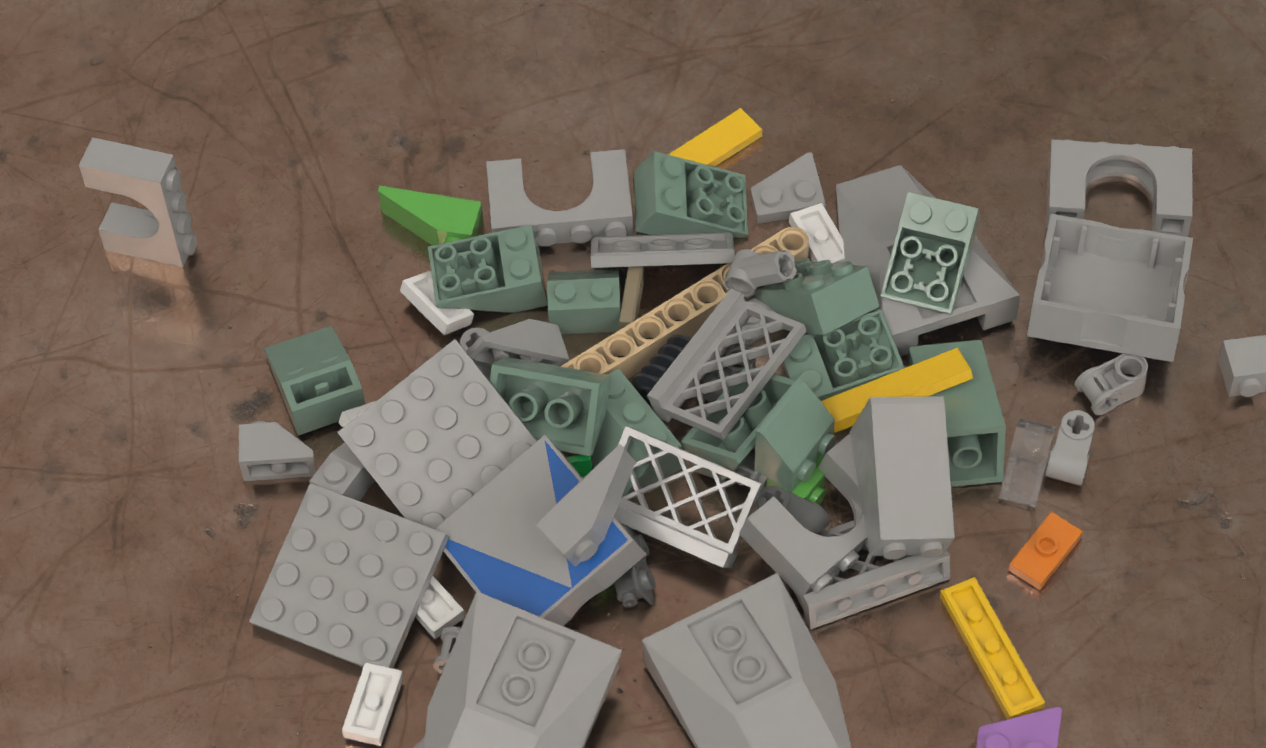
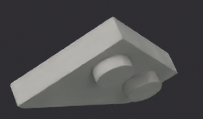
M812 152L806 153L750 188V197L757 224L789 219L790 213L822 203L826 210V203Z

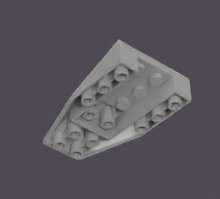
M901 165L836 184L839 233L843 238L845 257L842 262L850 261L852 265L868 266L880 307L866 314L882 309L900 356L909 354V347L917 346L918 335L977 317L983 330L1017 320L1020 294L976 236L952 314L880 297L907 193L912 192L935 197Z
M778 573L642 639L643 663L696 748H851L836 681Z
M476 592L428 705L424 748H584L618 672L622 650Z

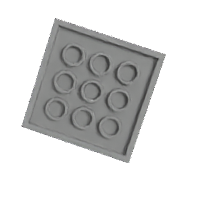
M456 339L337 432L401 514L408 520L432 529L439 526L536 442V439Z
M310 483L249 622L254 626L362 668L365 663L393 669L449 536L441 531Z

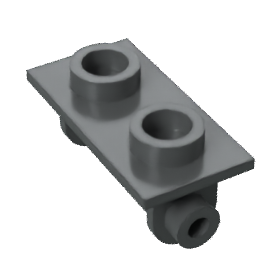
M625 524L623 525L647 555L615 581L617 599L622 602L624 607L635 606L640 598H644L648 603L654 605L652 589L656 588V583L646 563L645 557L649 555L647 543L642 535H637Z

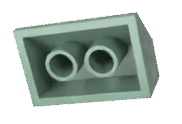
M503 357L492 364L490 383L536 441L543 435H546L560 451L586 456L593 454L607 411L611 375L510 357Z
M773 374L724 440L693 427L681 441L685 451L733 471L755 446L756 430L795 380ZM748 381L728 387L730 397L744 393L749 386ZM724 392L720 395V397L717 400L725 398ZM727 409L707 414L708 421L719 425L728 414ZM703 468L696 471L697 473L714 478L709 469ZM720 475L722 481H724L727 478L723 475Z
M620 369L608 374L611 375L607 411L593 454L590 456L592 469L618 446L625 426L682 449L679 441ZM632 437L627 449L631 457L636 462L649 457L644 442ZM652 446L655 454L663 451L662 449ZM668 454L658 459L665 478L682 469L676 455ZM652 462L634 469L641 489L659 481ZM630 478L622 497L635 492Z

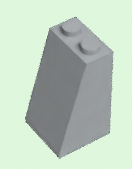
M870 397L850 430L870 556H884L886 559H898L905 555H921L923 558L938 557L945 553L955 538L944 397Z

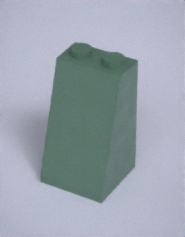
M982 340L909 347V366L958 347L972 371L973 379L930 395L944 397L951 487L1003 482L1006 425Z

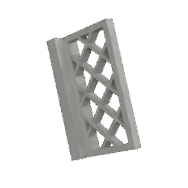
M730 289L647 395L654 412L660 419L666 422L674 418L724 440L805 334V325L746 302L742 293ZM751 316L761 320L762 325L742 331V327ZM783 329L790 331L785 339L771 343L769 333ZM765 336V345L746 350V340ZM740 343L741 352L721 357V354L729 345ZM769 354L770 359L764 366L750 369L749 360ZM744 362L746 371L728 377L725 376L724 367ZM719 369L721 379L704 384L700 383L708 372ZM748 381L749 386L744 393L730 397L728 387ZM723 389L724 399L707 404L704 403L703 394ZM698 396L699 406L687 410L680 409L687 399ZM727 409L728 414L719 425L708 421L707 414Z
M625 426L618 445L621 444L627 451L630 441L634 437L644 442L649 457L635 463L630 475L635 492L621 497L614 516L621 524H626L628 527L722 568H732L737 557L735 552L742 537L739 532L746 519L751 515L763 484L629 426ZM652 446L662 449L663 451L655 454ZM668 454L676 455L683 471L665 478L658 459ZM686 460L697 465L689 468ZM652 462L659 481L641 489L634 469ZM703 468L711 470L717 486L698 493L691 473ZM720 475L730 478L731 480L723 483ZM685 476L693 496L674 503L667 484ZM738 482L751 487L745 503L732 508L725 488ZM662 487L669 506L653 511L648 508L643 494ZM719 491L726 511L708 518L701 498ZM638 497L640 505L630 501V499ZM695 501L702 521L691 526L685 525L681 521L677 508ZM742 510L737 521L735 512ZM671 511L672 516H673L674 519L669 518V517H667V516H665V515H662V514H665V513ZM729 515L734 530L727 543L716 538L711 522ZM705 526L708 534L697 530V528Z
M854 520L825 530L820 535L834 537L846 534L854 528ZM866 546L862 548V550L869 551ZM946 550L944 554L935 558H923L921 555H905L895 559L893 563L880 567L872 564L876 556H870L869 553L865 562L857 560L850 567V569L860 571L859 575L848 579L839 578L837 576L841 569L838 568L830 575L833 578L832 582L817 594L812 591L804 594L803 599L796 593L795 595L804 610V619L811 630L949 580L950 554Z

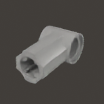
M748 249L739 250L724 280V286L728 291L733 289L742 293L744 298H749L753 296L756 288L759 286L793 280L797 271L794 257L788 250L761 255Z

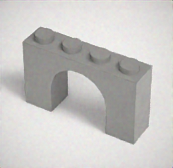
M92 137L79 163L85 187L129 197L149 209L145 210L111 202L98 229L104 249L183 268L188 255H193L195 252L197 236L193 233L191 225L192 216L188 214L186 194L181 187V174L177 170L174 156Z
M1051 139L1048 158L1046 228H1048L1050 214L1083 219L1085 212V190L1089 185L1104 177L1119 176L1139 183L1150 195L1152 200V231L1188 237L1192 220V149L1176 146L1160 147L1144 146L1142 144L1129 145Z
M625 149L590 152L593 181L592 191L583 203L575 208L564 211L546 210L536 206L529 200L523 186L521 158L486 161L492 233L532 224L537 243L540 246L570 242L585 243L592 241L593 237L633 236V215Z
M850 434L825 454L818 467L825 474L824 476L844 495L852 507L854 528L850 532L834 537L812 533L803 527L774 496L746 519L739 532L744 540L778 573L801 599H803L804 594L810 593L812 590L817 594L824 587L828 586L833 580L830 576L838 568L842 572L846 571L860 557L857 554L859 550L864 546L869 549Z

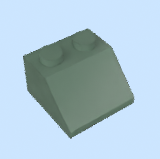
M619 269L548 272L549 323L558 325L561 334L617 332L620 330Z
M800 378L795 380L758 427L755 442V471L791 492L794 491L800 481L805 483L811 477L817 459L821 454L825 456L833 448L836 441V436L833 435L835 419L805 381Z

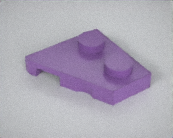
M1054 707L979 727L976 748H1057L1062 708Z

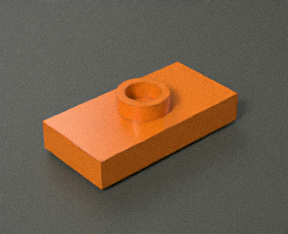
M1051 512L1010 562L1008 571L1041 590L1080 541L1083 531Z

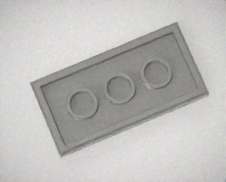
M730 232L593 237L591 241V268L732 263L735 257L733 236Z

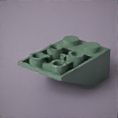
M656 151L651 153L634 170L635 225L637 232L649 235L730 232L733 238H746L748 236L746 178L744 174Z
M908 192L880 297L952 314L981 216L979 208Z
M532 224L428 246L437 307L515 313L548 306L540 250Z
M809 258L796 260L794 264L797 271L793 280L759 286L753 294L779 315L804 324L806 328L805 333L825 335L880 307L868 266L852 265L850 261L835 264L831 263L830 260L811 262Z
M882 309L860 316L825 335L810 333L803 335L782 363L787 378L793 380L800 378L805 381L820 401L904 369Z
M332 325L264 348L265 355L297 435L339 421L342 412L365 405L363 389L358 376Z

